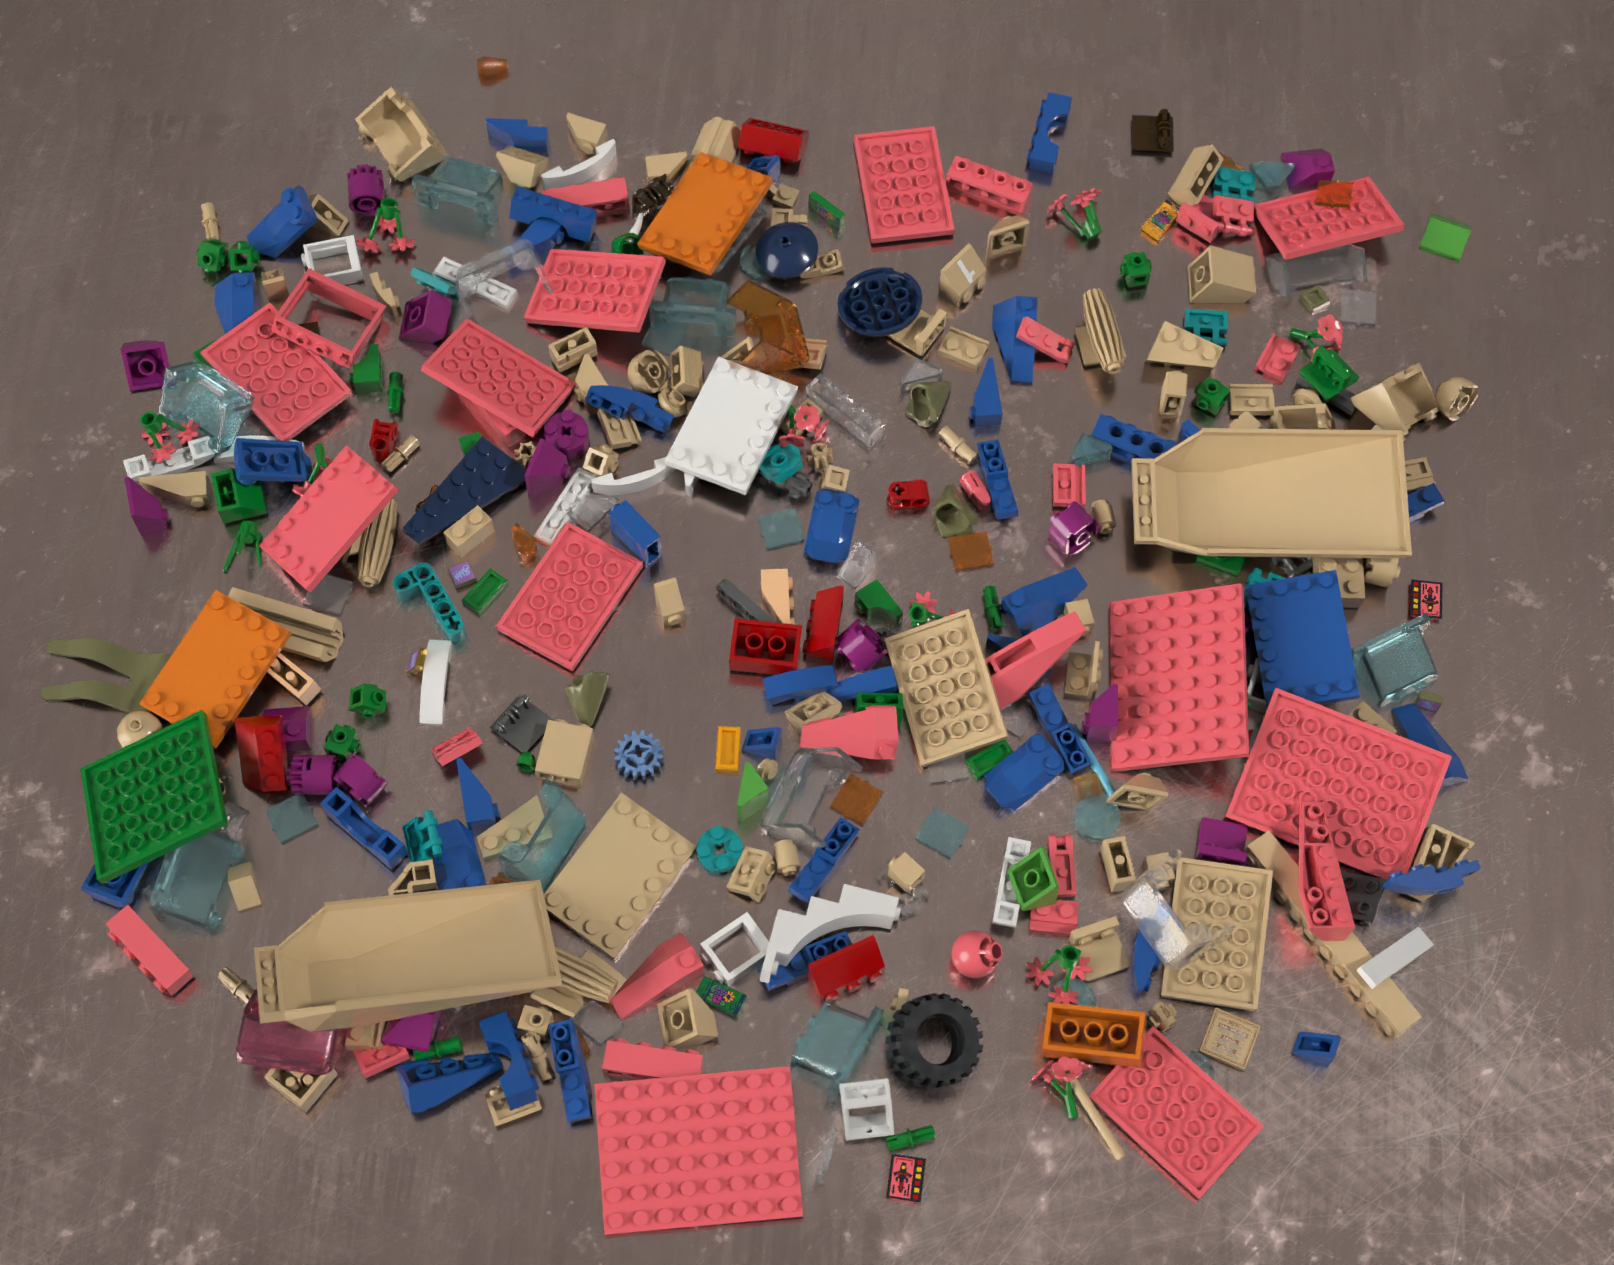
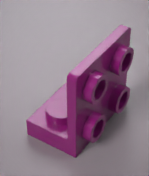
M1203 817L1200 823L1195 859L1244 866L1247 858V852H1244L1247 825Z

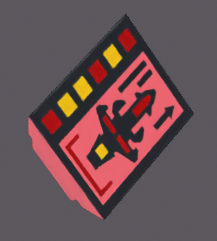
M1411 579L1412 617L1430 621L1442 619L1443 583Z
M892 1154L886 1198L909 1203H921L926 1159Z

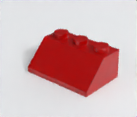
M749 118L742 123L738 148L743 149V152L747 154H755L757 152L762 153L763 157L778 155L780 158H783V162L795 163V161L798 162L802 157L809 131Z
M836 586L818 591L816 600L811 599L810 613H813L812 620L808 619L806 633H810L809 640H804L802 653H806V662L833 665L835 645L837 643L843 609L844 586Z
M734 618L729 670L770 675L798 670L802 625Z
M282 715L235 718L243 784L262 792L286 790L288 786L286 781L288 759Z
M874 935L808 964V979L820 1003L825 1000L826 1002H832L839 998V994L845 991L849 993L854 992L861 987V984L867 981L873 983L883 977L882 974L885 973V964Z

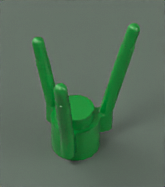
M252 521L241 522L240 530L237 531L236 539L223 567V572L227 571L236 549L237 554L240 555L244 543L252 544L253 541L256 542L257 564H262L261 548L259 547L262 534L258 532L259 527L256 523Z

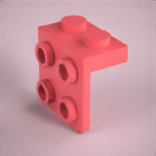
M1203 194L1198 205L1190 206L1184 202L1179 208L1176 222L1211 243L1220 233L1218 231L1219 223H1217L1220 222V219L1213 218V200Z

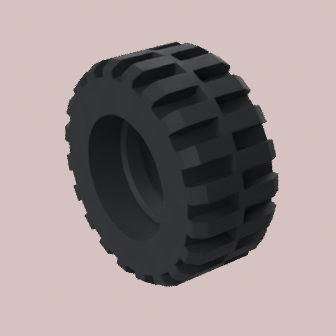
M933 993L913 998V1000L901 1005L902 1009L896 1010L893 1015L894 1021L889 1022L887 1028L888 1031H891L890 1036H886V1044H890L891 1047L887 1054L889 1058H894L895 1063L892 1066L895 1071L900 1070L902 1072L901 1077L906 1081L911 1080L915 1086H925V1088L933 1089L957 1084L962 1081L963 1077H968L973 1072L971 1068L977 1066L980 1060L976 1057L977 1053H982L983 1045L979 1044V1039L983 1038V1033L977 1029L976 1025L980 1024L978 1018H972L970 1015L973 1010L969 1006L963 1007L962 1000L957 997L951 998L950 995L944 993L939 995ZM928 1018H936L943 1022L952 1037L950 1055L945 1062L940 1064L928 1062L921 1055L917 1047L916 1036L918 1028Z

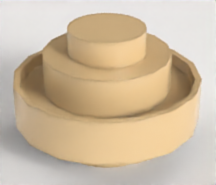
M664 388L658 394L657 398L660 409L674 415V417H681L687 411V402L679 391L672 390V388Z
M1298 389L1292 396V403L1294 405L1322 404L1319 394L1314 390Z

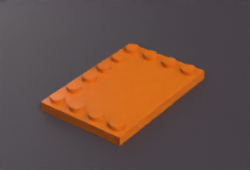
M700 152L637 243L639 249L711 276L772 186L773 178Z
M215 590L139 704L171 724L203 710L207 714L212 745L216 749L292 633L288 629Z

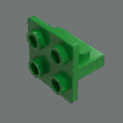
M1323 346L1315 350L1312 361L1299 371V374L1325 401L1331 400L1359 379V376L1333 349L1326 350Z

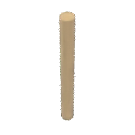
M1077 1078L1072 1080V1090L1117 1160L1122 1158L1126 1154Z

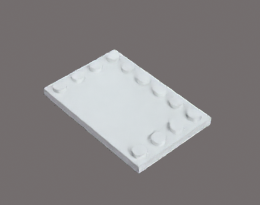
M718 357L665 459V465L746 495L798 391V386Z

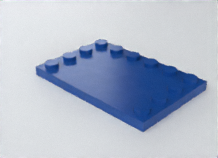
M1336 570L1246 585L1266 707L1269 705L1275 688L1319 705L1359 699L1360 694Z

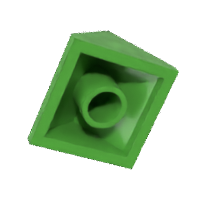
M1431 213L1419 248L1459 261L1472 226Z
M745 762L737 802V821L743 822L769 805V788L748 762Z
M1041 846L1007 870L1022 911L1056 904L1060 887L1045 848Z

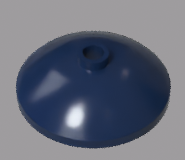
M782 222L771 226L762 233L757 241L755 252L759 266L767 274L777 278H793L805 273L813 266L817 259L819 248L816 236L808 227L796 222Z

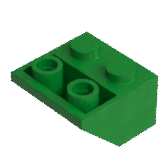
M235 469L210 474L218 513L223 524L267 514L260 481L257 480L252 485L242 484L236 477Z

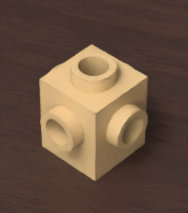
M605 444L589 447L582 468L591 471V474L598 477L613 473L618 466L617 458L619 454L612 451L613 448Z
M524 1005L517 1029L519 1034L522 1035L535 1031L539 1042L540 1040L547 1041L550 1034L548 1025L554 1024L556 1021H554L553 1013L550 1012L549 1008L541 1005H536V1008Z

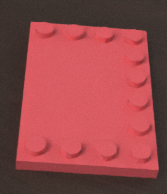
M935 126L853 136L872 244L954 234L955 229Z
M1370 177L1254 204V214L1285 260L1404 231V223Z
M550 249L523 319L526 323L587 327L591 329L640 333L666 261L661 256Z
M268 303L202 350L201 355L279 441H289L352 395V390L317 353L271 331L274 317L278 310L271 303Z
M466 319L448 337L421 368V371L531 437H534L576 386V383L469 319Z
M346 445L259 547L311 593L397 494L399 489Z
M567 522L497 623L496 630L573 671L644 566L643 561Z
M1154 1026L1145 1034L1142 1068L1117 1065L1088 1096L1098 1108L1198 1199L1204 1195L1264 1127L1260 1121Z

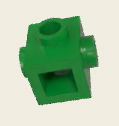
M212 238L201 241L200 247L196 252L197 266L204 268V271L209 273H216L224 269L228 264L229 244Z
M237 241L228 250L227 258L231 270L247 273L251 272L259 263L260 254L259 250H256V244H249V241Z
M1131 252L1128 255H1124L1123 263L1120 264V273L1122 277L1125 276L1128 288L1149 283L1152 264L1150 259L1147 260L1145 252Z
M1207 377L1203 383L1199 382L1194 390L1196 394L1194 403L1201 409L1208 410L1216 415L1227 400L1230 389L1220 381Z
M365 683L350 690L349 711L360 714L361 717L366 719L375 718V716L385 712L387 691L379 689L374 684Z
M335 724L333 730H330L326 735L324 750L327 755H336L337 760L345 763L353 753L356 754L361 745L356 729L349 725L340 726Z

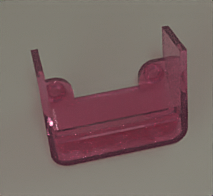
M255 989L243 1011L236 1045V1060L242 1064L325 1075L332 1071L344 1047L348 1028L311 1032L287 1021L260 1024L258 992Z

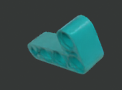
M419 563L394 577L393 586L399 599L410 600L422 594L447 639L452 641V643H459L465 639L466 629L464 622L429 564ZM424 574L429 575L427 578H420ZM402 585H409L405 589H400ZM433 592H439L437 596H430ZM445 609L450 610V611H449L448 613H446V614H441V613H440L442 610H445ZM450 624H454L456 631L453 628L451 629Z

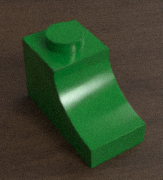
M369 344L366 357L360 363L353 364V373H349L350 385L355 387L356 394L382 392L381 353L378 344Z
M877 579L855 593L854 606L867 619L871 616H879L891 621L895 626L903 621V611Z

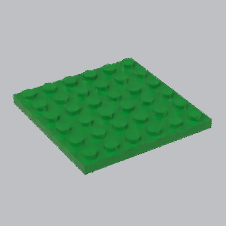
M203 710L80 768L96 876L101 884L228 825L207 714Z

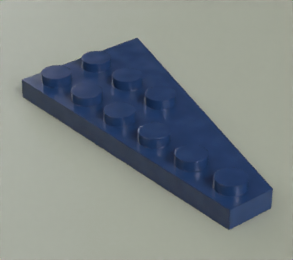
M481 437L406 523L402 532L418 544H422L441 533L446 527L456 523L477 505L482 509L508 491L518 488L519 485L525 482L524 475L527 469L484 437Z

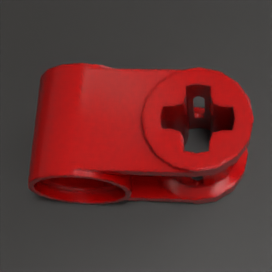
M379 419L374 420L369 446L375 461L383 462L392 454L394 442L398 434V422L386 423L380 422Z
M925 480L896 481L891 483L888 488L887 504L893 509L924 508L930 504L928 485Z

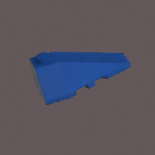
M233 273L215 286L214 304L225 334L258 311V283L254 273Z
M1015 296L993 306L992 327L996 333L998 345L1002 351L1004 364L1011 383H1033L1035 348L1017 338L1016 335L1024 317L1037 321L1038 297Z
M1074 567L1021 587L1002 597L1001 611L1018 637L1022 638L1057 619L1064 610L1065 604L1073 602L1088 584L1077 568Z
M1414 703L1392 708L1391 711L1402 737L1452 756L1440 788L1468 780L1460 758Z
M497 1053L466 1055L463 1060L442 1057V1062L428 1063V1059L396 1065L404 1100L411 1113L424 1112L428 1108L435 1107L503 1068V1063Z

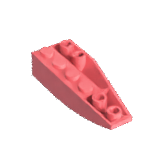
M1075 611L1029 633L986 658L1001 710L1020 699L1087 631Z
M1301 802L1299 812V891L1309 931L1322 941H1345L1355 929V924L1323 802Z

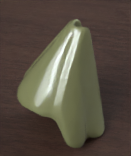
M930 381L914 384L910 390L911 399L905 411L906 415L916 420L921 427L927 428L932 423H936L950 392L951 382Z
M954 484L947 485L934 506L933 517L936 519L942 536H966L973 531L972 525L978 523V517L971 510Z
M590 671L585 676H575L572 679L571 685L564 687L565 693L581 724H586L590 727L593 725L608 684L609 673Z

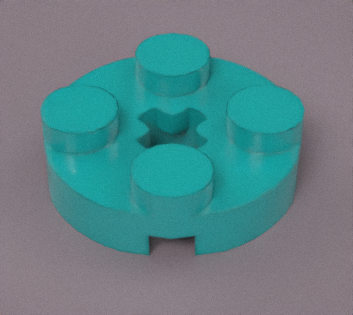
M778 444L768 449L759 467L764 478L780 484L803 468L800 451L792 444H786L787 447H780Z
M714 826L702 834L697 843V856L700 865L708 872L714 874L733 871L743 852V843L740 837L733 830L721 826ZM724 846L726 853L716 855L715 847Z

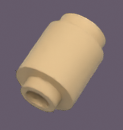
M1104 499L1093 502L1090 512L1091 516L1100 525L1098 532L1101 534L1112 532L1116 527L1112 505L1109 504L1108 500Z
M790 839L776 842L773 852L778 873H782L784 876L796 874L797 870L801 867L796 845Z

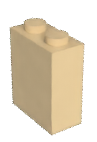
M555 719V721L548 720L535 767L536 778L582 787L594 741L593 728L581 723L577 725L568 724V722L561 719Z

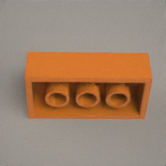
M1048 1002L1042 1047L1044 1056L1058 1059L1068 1057L1069 1059L1076 1058L1084 1062L1142 1068L1147 1024L1145 1012Z

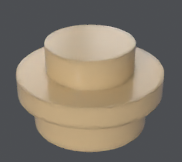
M766 758L758 765L757 773L763 781L776 776L778 763L775 760Z

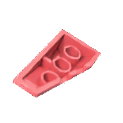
M872 705L865 707L866 710L853 713L850 711L845 713V716L832 719L828 717L803 724L800 746L868 759H895L898 744L896 707Z
M680 933L660 944L625 981L610 1002L620 1020H623L703 975L704 965L693 946Z

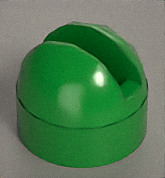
M524 752L518 757L516 766L524 771H533L536 758L530 752Z

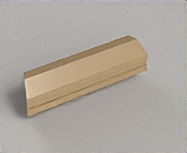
M716 116L703 125L680 181L700 152L731 163L734 162L739 150L738 143L741 132L734 121L723 120V118Z
M234 587L230 590L228 597L288 629L292 633L282 650L322 662H327L337 657L339 648L344 641L342 623L337 618Z

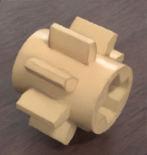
M532 441L524 444L521 442L519 450H514L517 457L516 461L520 464L522 463L526 469L536 450Z
M824 443L813 444L811 450L806 451L808 465H813V468L816 470H823L829 463H833L832 448H827V445Z
M1160 1002L1148 1011L1151 1017L1148 1018L1147 1022L1151 1027L1160 1028L1162 1032L1177 1022L1174 1017L1178 1012L1171 1003L1166 1006L1163 1002Z

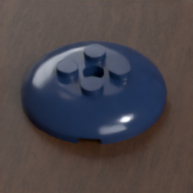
M881 267L863 271L852 277L846 283L842 293L840 292L837 305L842 321L851 330L865 336L882 337L895 334L908 327L917 318L922 307L923 297L918 282L906 272L904 274L896 272L894 268Z

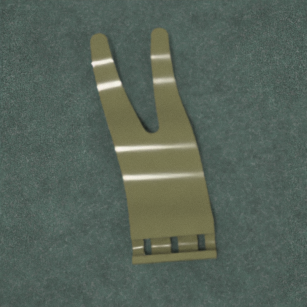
M95 638L51 640L47 644V650L50 654L97 661L129 677L131 684L128 687L105 681L81 680L63 685L45 686L41 690V696L47 701L88 699L127 713L139 710L150 712L139 703L172 654L137 653Z

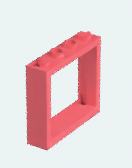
M309 268L275 315L271 331L350 369L383 320L386 305ZM308 290L371 321L352 350L344 348L287 320Z

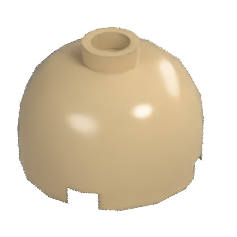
M646 350L632 358L628 366L627 375L629 382L633 388L644 394L662 391L668 387L671 376L668 377L669 364L666 358L657 351Z
M1453 377L1445 382H1441L1436 389V401L1440 409L1439 412L1451 421L1460 419L1461 417L1457 415L1463 410L1467 413L1475 403L1478 396L1475 388H1478V386L1463 377Z
M144 710L133 711L120 721L117 728V738L121 747L124 748L164 727L160 719L151 712Z

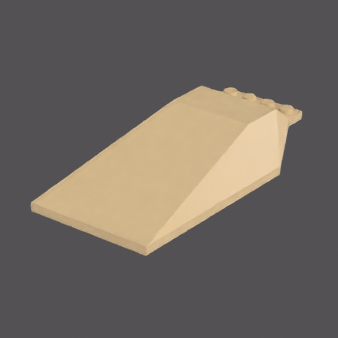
M1202 428L1199 432L1155 459L1132 458L1134 544H1157L1174 551L1203 556L1410 558L1412 556L1402 430Z
M541 880L324 902L325 906L279 945L254 948L260 1024L287 1021L311 1032L365 1026L562 986V978Z

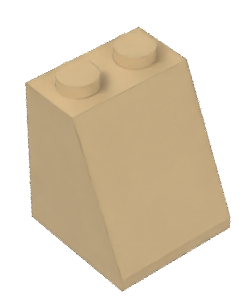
M1209 246L1187 266L1191 303H1245L1256 294L1255 267L1253 257Z

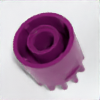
M368 164L357 165L356 169L350 168V173H347L350 210L360 215L376 214L377 208L381 207V200L385 198L382 170H377L376 166L372 167Z
M336 755L293 756V762L287 765L286 770L287 785H292L293 794L329 795L338 786V783L332 778L338 770Z

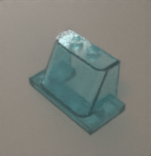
M446 157L429 178L417 174L414 175L412 183L418 205L437 210L440 204L439 199L473 208L477 221L496 226L498 214L495 200L503 184L502 176L498 171L485 165L469 163L463 159L458 160Z
M692 277L670 278L667 282L663 302L651 301L650 303L651 330L673 332V321L714 325L715 336L736 338V308H729L730 285L713 279L702 280Z
M1427 613L1351 649L1355 672L1378 708L1394 700L1400 702L1408 697V693L1413 691L1417 693L1424 690L1428 686L1427 684L1435 681L1439 676L1423 637L1431 622Z
M825 1002L819 1013L811 1016L807 1024L809 1030L806 1035L801 1034L797 1040L795 1047L798 1049L791 1060L790 1067L828 1087L826 1101L835 1105L841 1096L839 1084L847 1083V1079L868 1043L872 1042L882 1024L884 1010L875 1006L869 1018Z

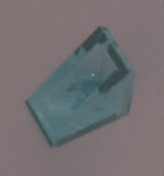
M1261 161L1249 164L1250 171L1265 190L1280 187L1295 168V163Z
M1083 432L1070 455L1068 464L1082 466L1110 459L1113 448L1111 444Z

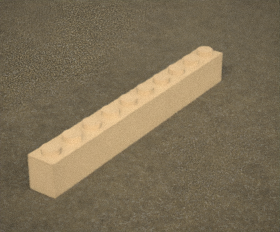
M1267 831L1247 845L1244 851L1247 852V863L1255 868L1273 870L1271 888L1275 891L1274 895L1277 900L1288 907L1291 917L1296 922H1300L1305 928L1304 931L1307 937L1312 941L1314 940L1320 947L1321 954L1326 959H1330L1335 965L1337 974L1349 982L1352 992L1357 997L1362 998L1366 1003V1009L1372 1016H1376L1379 1019L1385 1033L1392 1035L1396 1039L1414 1026L1422 1016L1390 977L1371 989L1356 971L1360 966L1372 959L1373 956L1353 932L1350 933L1345 941H1322L1309 931L1299 891V866L1272 833Z

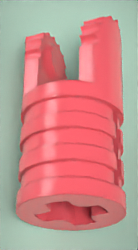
M975 470L969 471L959 479V482L978 511L986 512L991 503L987 488Z

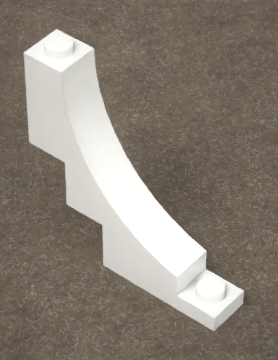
M844 884L839 903L811 896L806 916L778 909L759 981L769 983L771 975L776 976L778 965L787 966L804 946L831 931L854 926L891 929L893 921L898 922L901 911V908L897 907L899 898Z

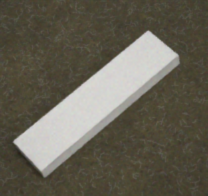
M446 257L442 258L433 272L439 278L455 284L458 288L505 309L509 308L518 294L517 289Z
M579 467L577 468L535 533L534 540L551 547L566 523L571 522L592 490L591 479L597 476Z
M1417 927L1360 966L1356 971L1373 989L1431 949L1434 944Z

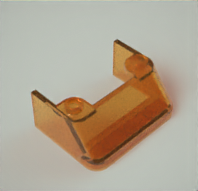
M748 279L727 300V304L743 311L747 325L758 329L761 340L740 359L741 363L767 375L803 367L809 362L810 356L797 307L789 299Z

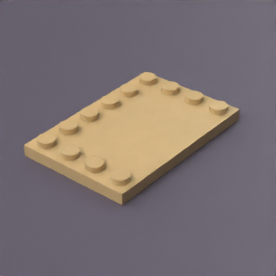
M970 609L884 638L898 688L903 696L904 709L922 767L1009 738Z
M621 793L544 893L547 912L614 960L694 853L697 846Z
M1178 857L1161 997L1257 1011L1273 870Z

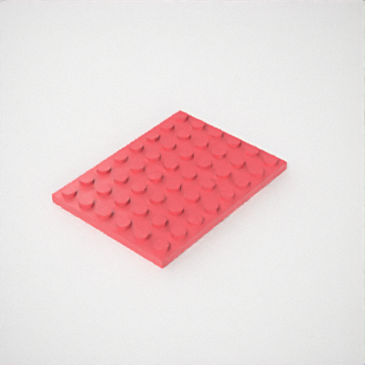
M1240 583L1110 602L1111 685L1118 684V730L1115 739L1111 741V769L1114 772L1249 757L1243 585Z
M1275 688L1225 817L1264 833L1270 831L1274 837L1299 846L1300 803L1323 802L1338 862L1388 881L1390 880L1389 875L1399 871H1402L1403 874L1408 873L1452 756Z
M790 1066L594 1084L605 1235L803 1217Z

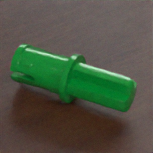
M391 372L389 375V388L386 390V393L389 396L388 411L390 413L399 412L400 399L404 395L402 390L403 374L400 372Z
M986 586L983 589L986 604L984 611L988 615L989 629L997 630V626L999 629H1002L1004 627L1000 612L1002 606L998 602L996 587Z
M457 1036L441 1041L435 1039V1042L431 1043L428 1052L413 1049L414 1058L416 1061L436 1056L442 1058V1055L463 1051L461 1038Z
M932 1125L914 1130H909L908 1128L906 1132L889 1137L886 1136L890 1152L908 1146L914 1148L915 1144L936 1138Z

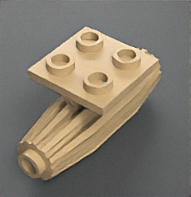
M1094 288L1088 290L1082 296L1086 326L1077 327L1074 331L1084 366L1101 364L1104 371L1116 374L1125 365L1126 353L1114 311L1103 290Z
M394 499L390 500L342 558V562L346 563L349 555L358 554V580L365 587H374L380 583L390 559L397 522V502Z
M555 947L562 986L533 991L531 994V998L539 1001L541 1004L548 1005L562 1014L574 1018L590 998L606 1003L610 1002L618 986V980L595 964Z

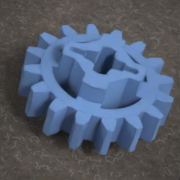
M634 730L631 737L624 734V742L617 741L619 748H614V755H616L614 761L615 764H618L619 772L625 770V777L633 774V780H636L638 775H641L642 779L645 780L647 773L654 776L653 769H661L659 762L664 761V757L661 755L664 751L663 747L659 746V739L653 741L652 733L645 736V732L642 730L640 735H637Z

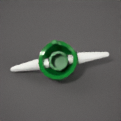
M639 213L635 224L627 234L620 235L612 241V253L644 254L637 244L640 240L638 235L643 221L642 213Z

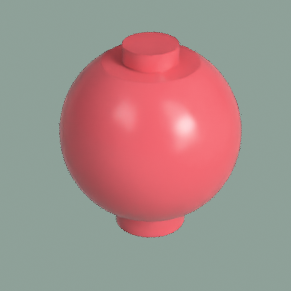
M972 930L963 933L956 939L952 947L951 956L955 968L961 974L969 978H982L995 969L998 961L1002 958L1003 950L1001 945L995 942L989 934L979 930Z

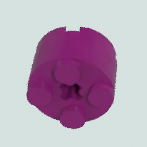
M564 410L555 414L547 421L544 426L545 440L566 455L569 462L577 461L587 453L590 442L588 426L580 415L572 410Z
M1074 501L1063 512L1056 513L1051 517L1048 535L1066 554L1070 552L1073 555L1083 550L1091 542L1089 537L1092 533L1096 536L1100 525L1080 504Z
M860 619L855 620L837 637L838 643L835 645L836 650L841 655H846L851 660L850 664L857 672L861 670L868 671L888 653L887 648L883 650L881 647L884 642L868 624L864 627L859 624L862 621Z
M355 753L345 761L332 777L340 787L354 796L364 807L370 804L388 785V782L382 776L379 777L375 770L358 755H355Z

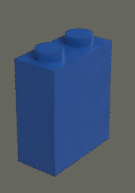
M627 500L621 504L614 505L609 512L611 533L635 558L643 561L644 568H647L662 556L661 536Z

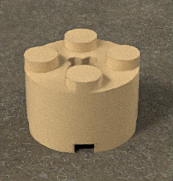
M1363 558L1364 582L1386 588L1390 587L1392 580L1399 577L1401 568L1398 566V561L1400 558Z

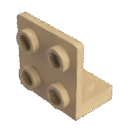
M939 309L935 315H930L920 310L917 318L908 327L895 334L888 335V337L923 356L944 329L947 313Z
M1095 641L1092 654L1068 653L1064 697L1091 700L1093 692H1097L1101 679L1100 663H1102L1103 649H1099L1100 641Z
M1116 916L1071 931L1069 936L1070 944L1081 950V960L1090 957L1087 966L1091 967L1093 971L1089 973L1084 972L1086 982L1130 967L1117 934L1119 922Z

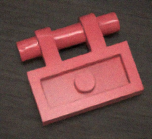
M1218 195L1213 198V218L1220 219V222H1217L1219 223L1218 231L1223 234L1236 233L1241 237L1254 235L1255 229L1246 225L1254 222L1253 201ZM1230 221L1237 222V225L1231 224Z

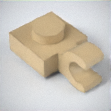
M781 183L778 188L772 184L765 196L773 198L772 204L784 209H793L800 191Z
M772 208L771 226L782 222H796L808 227L807 215H794L793 209Z

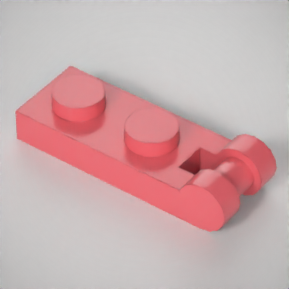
M1029 317L1022 319L1016 335L1020 340L1061 363H1068L1070 358L1069 352L1073 350L1075 345L1074 341L1058 335ZM1058 345L1062 347L1061 352L1057 350Z
M1048 834L1049 860L1060 887L1057 898L1076 897L1072 834H1064V836L1056 837L1055 834ZM1057 846H1064L1065 850H1057Z

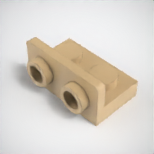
M745 846L726 887L731 892L750 896L754 902L759 903L762 895L766 892L771 876L776 870L775 859L768 851Z
M501 1085L492 1087L488 1090L489 1093L485 1094L495 1126L542 1109L538 1099L535 1102L510 1111Z

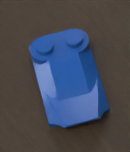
M297 185L295 188H286L281 195V202L247 235L249 243L256 244V250H259V254L277 258L318 221L304 187Z
M236 438L234 445L235 473L238 481L242 484L252 485L257 480H309L312 473L311 460L303 451L302 442Z
M832 490L816 492L804 554H808L811 559L837 563L840 560L847 561L860 499L849 493Z
M1036 733L984 776L986 778L985 788L1002 808H1012L1015 812L1067 767L1053 746L1043 736Z
M459 819L438 824L437 831L438 836L442 838L443 846L441 849L443 855L434 857L432 852L438 889L445 890L487 885L473 832L464 826Z
M149 862L104 884L97 880L94 863L81 889L97 900L123 908L132 903L134 891Z

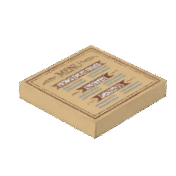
M1215 1008L1198 1053L1244 1072L1261 1026Z

